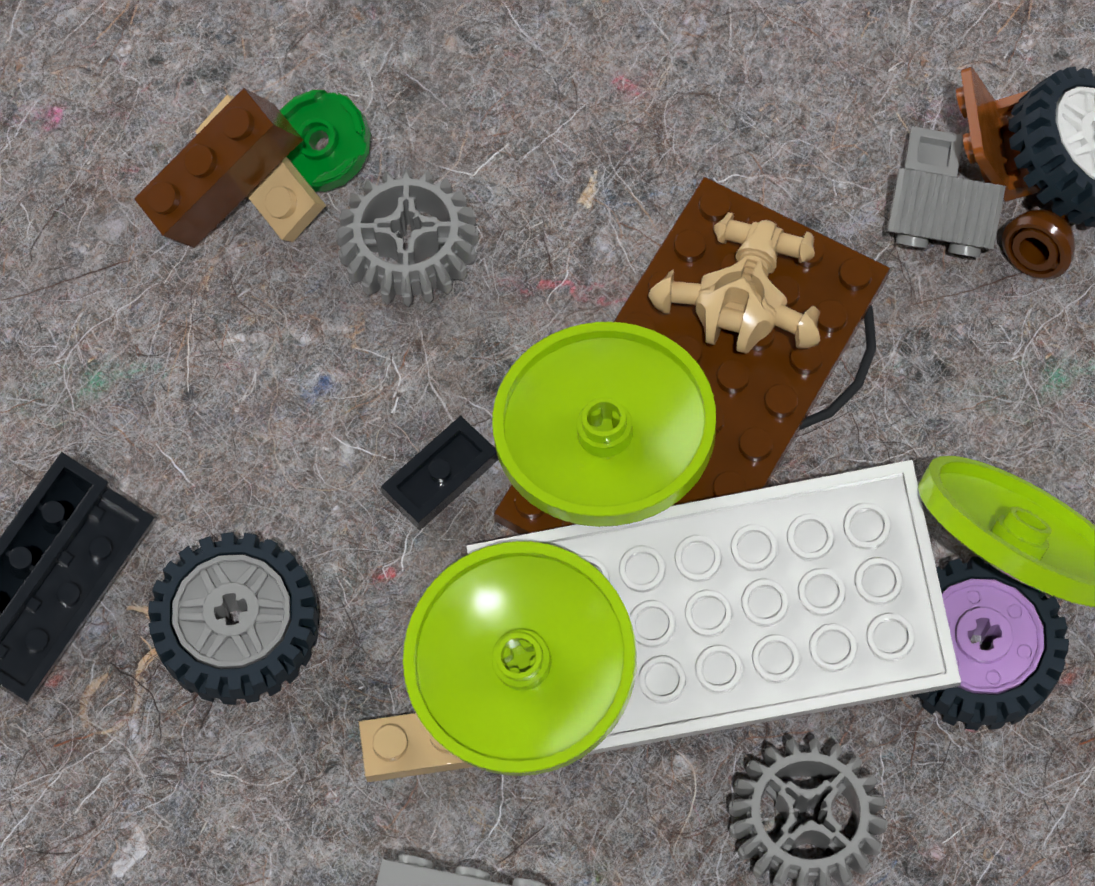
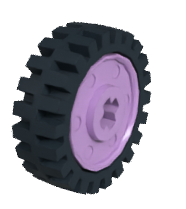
M971 556L967 563H962L961 558L949 561L944 569H941L939 566L936 567L961 684L958 687L911 696L914 699L919 696L924 701L922 708L931 715L938 711L944 715L943 722L953 726L957 721L964 722L965 729L978 730L981 725H988V729L993 730L1002 728L1007 722L1013 725L1023 720L1027 714H1032L1050 695L1066 663L1065 657L1068 653L1069 639H1065V634L1068 627L1065 616H1058L1060 605L1055 596L1047 598L1044 592L1025 585L998 571L990 564L984 563V560L978 556ZM980 635L982 643L989 641L991 643L989 649L981 650L980 642L972 644L970 642L972 636Z

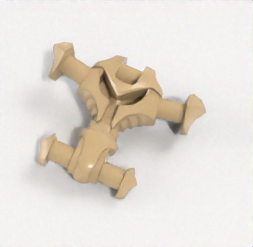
M728 212L720 222L714 225V232L720 243L726 244L728 240L742 244L736 253L738 262L730 267L704 275L701 279V284L674 281V270H671L663 280L651 288L648 295L654 307L666 314H670L671 303L696 305V313L704 326L707 344H716L721 329L738 332L737 351L746 354L761 339L766 337L775 326L795 334L796 347L798 349L811 348L820 342L817 328L820 311L815 306H811L802 314L786 307L787 299L785 295L767 277L777 267L778 253L798 258L799 263L811 260L815 255L814 237L810 232H806L804 238L784 233L783 229L777 227V224L772 221L761 220L760 222L748 224L733 220L734 213Z

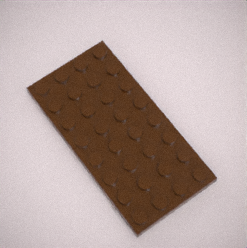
M706 177L700 182L614 322L628 323L651 329L676 342L692 356L703 370L714 396L716 436L711 458L698 482L674 505L767 487L799 432L802 423L813 408L864 320L869 308L878 296L890 272V267ZM728 212L734 213L733 220L748 224L760 222L761 220L772 221L777 224V227L782 228L784 233L804 238L805 233L810 232L814 237L815 255L811 260L799 263L798 258L778 253L777 267L767 277L785 295L787 299L786 307L802 314L811 306H815L820 311L817 321L820 342L811 348L798 349L796 347L795 334L775 326L766 337L761 339L746 354L737 351L738 332L721 329L716 344H707L704 326L696 313V305L671 303L670 314H666L654 307L648 295L651 288L663 280L671 270H674V281L701 284V279L704 275L730 267L738 262L736 253L742 244L728 240L726 244L720 243L714 232V225L720 222ZM513 485L510 486L494 512L495 522L519 535L576 525L541 511L520 495Z

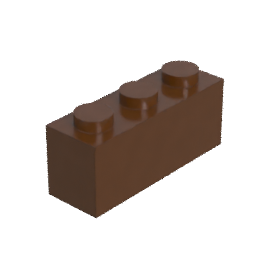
M243 88L134 199L162 236L195 248L303 139L274 103Z

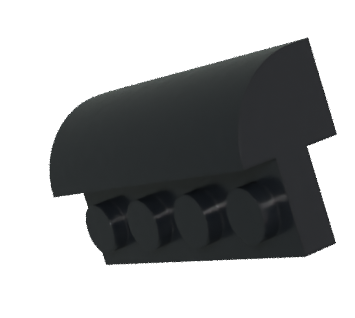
M63 452L56 458L0 537V688L27 706L155 520L154 516L108 488L109 482Z

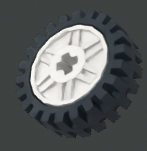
M1067 67L1063 71L1059 70L1038 83L1018 100L1019 102L1011 112L1014 117L1009 121L1008 130L1015 133L1009 138L1010 148L1021 152L1014 158L1018 169L1027 168L1029 174L1023 179L1029 188L1037 184L1040 191L1036 197L1043 204L1052 200V212L1062 217L1068 213L1069 222L1077 225L1084 222L1086 227H1095V76L1093 77L1091 69L1083 67L1077 71L1076 67Z

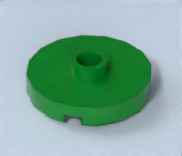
M311 90L293 97L279 110L303 139L286 157L315 192H328L341 187L360 172L369 155L371 133L366 117L347 96L340 93H327L326 90ZM329 138L326 147L316 150V144L320 139Z

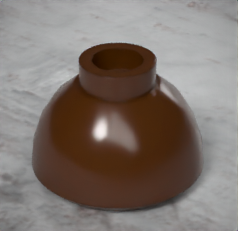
M1052 209L1030 210L1018 215L1006 226L1002 235V246L1009 261L1022 273L1037 279H1054L1064 274L1069 268L1075 253V237L1066 215L1060 217L1052 212Z

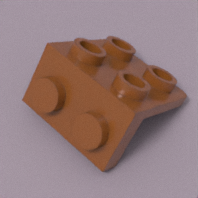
M973 67L962 69L963 87L956 89V98L962 116L965 119L968 118L970 132L963 134V144L969 162L971 164L978 163L985 183L1006 186L1003 198L1005 202L1038 193L1040 188L1037 184L1029 188L1023 179L1029 174L1027 168L1018 169L1014 158L1021 152L1010 148L1009 138L1015 133L1008 130L1009 121L1014 117L1011 114L1014 106L1030 90L994 100Z

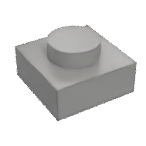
M912 126L904 169L957 177L963 135Z

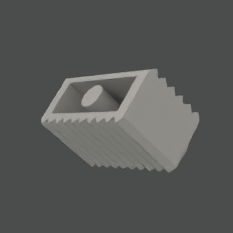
M899 168L887 231L898 233L896 244L927 249L929 239L950 242L948 253L980 258L981 248L994 249L1006 186Z

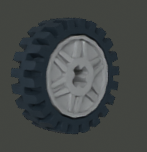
M234 532L221 533V541L213 542L210 536L199 540L200 548L192 551L187 546L180 551L179 556L181 560L177 564L169 561L163 569L164 580H156L152 589L154 601H149L148 615L150 623L148 625L156 652L174 680L176 679L191 694L193 692L198 693L201 699L213 702L217 698L223 704L236 705L237 699H245L247 704L259 701L258 695L268 692L271 697L281 691V683L286 680L291 684L299 676L298 668L300 665L306 667L312 657L311 647L316 646L319 612L311 582L303 567L299 566L296 558L287 549L283 552L278 543L268 538L263 543L260 542L257 535L244 533L243 539H237ZM241 611L238 617L239 623L228 625L230 613Z

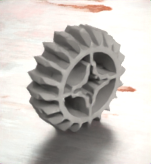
M407 167L402 174V179L393 180V176L385 170L382 176L383 184L379 186L366 179L364 185L365 195L351 193L349 199L350 209L341 210L339 216L341 227L337 228L336 232L337 245L340 246L338 251L339 259L344 267H348L347 271L350 280L353 281V284L362 282L363 291L368 297L381 290L382 301L387 305L393 300L395 295H402L403 303L409 308L413 301V296L420 294L430 304L433 299L432 290L436 288L449 295L452 290L451 279L464 282V278L467 275L466 265H473L476 259L474 247L479 242L478 229L474 226L476 224L475 212L472 210V207H467L466 197L462 191L452 193V185L447 178L434 185L433 175L428 170L420 179H413L412 172ZM418 211L430 214L434 217L423 216ZM410 224L411 238H408V250L405 251L404 237L407 236V225ZM372 252H378L379 257L392 258L395 261H397L398 264H393L384 261L376 255H374Z
M792 738L787 740L785 745L786 757L783 758L777 749L770 746L764 751V760L767 766L759 761L750 760L747 764L746 772L752 780L740 778L736 780L734 791L743 799L731 801L728 813L743 820L737 821L730 826V836L736 839L750 838L739 847L738 856L741 860L750 859L756 855L760 857L752 871L755 877L760 878L764 876L771 868L777 872L772 886H784L787 878L796 880L795 886H809V881H815L816 886H831L830 876L835 879L839 886H851L853 878L849 868L862 875L869 871L871 863L865 854L877 856L883 847L880 840L873 835L885 833L888 827V821L881 816L874 815V813L884 809L886 800L884 796L866 795L876 786L877 778L871 774L858 779L856 774L862 765V760L856 756L850 759L846 765L841 763L839 759L843 748L840 744H834L827 756L819 753L821 746L819 739L812 738L810 739L807 753H801L799 744ZM797 776H810L824 780V782L817 788L808 790L796 786L791 781L785 784L783 780ZM766 793L776 801L774 808L782 815L785 823L774 841L768 836L761 820L760 802ZM841 793L849 803L854 818V835L851 841L840 833L842 826L835 820L831 811ZM823 801L816 822L810 820L805 825L801 824L792 833L799 811L805 814L810 809L814 810ZM811 844L820 848L824 853L831 850L834 855L822 859H803L790 855V853L799 845Z

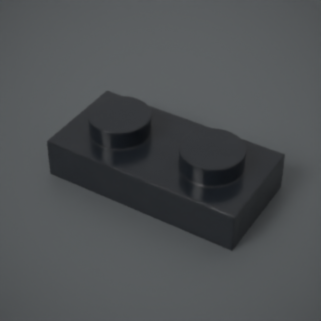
M460 415L381 486L382 495L420 531L499 460L496 448Z

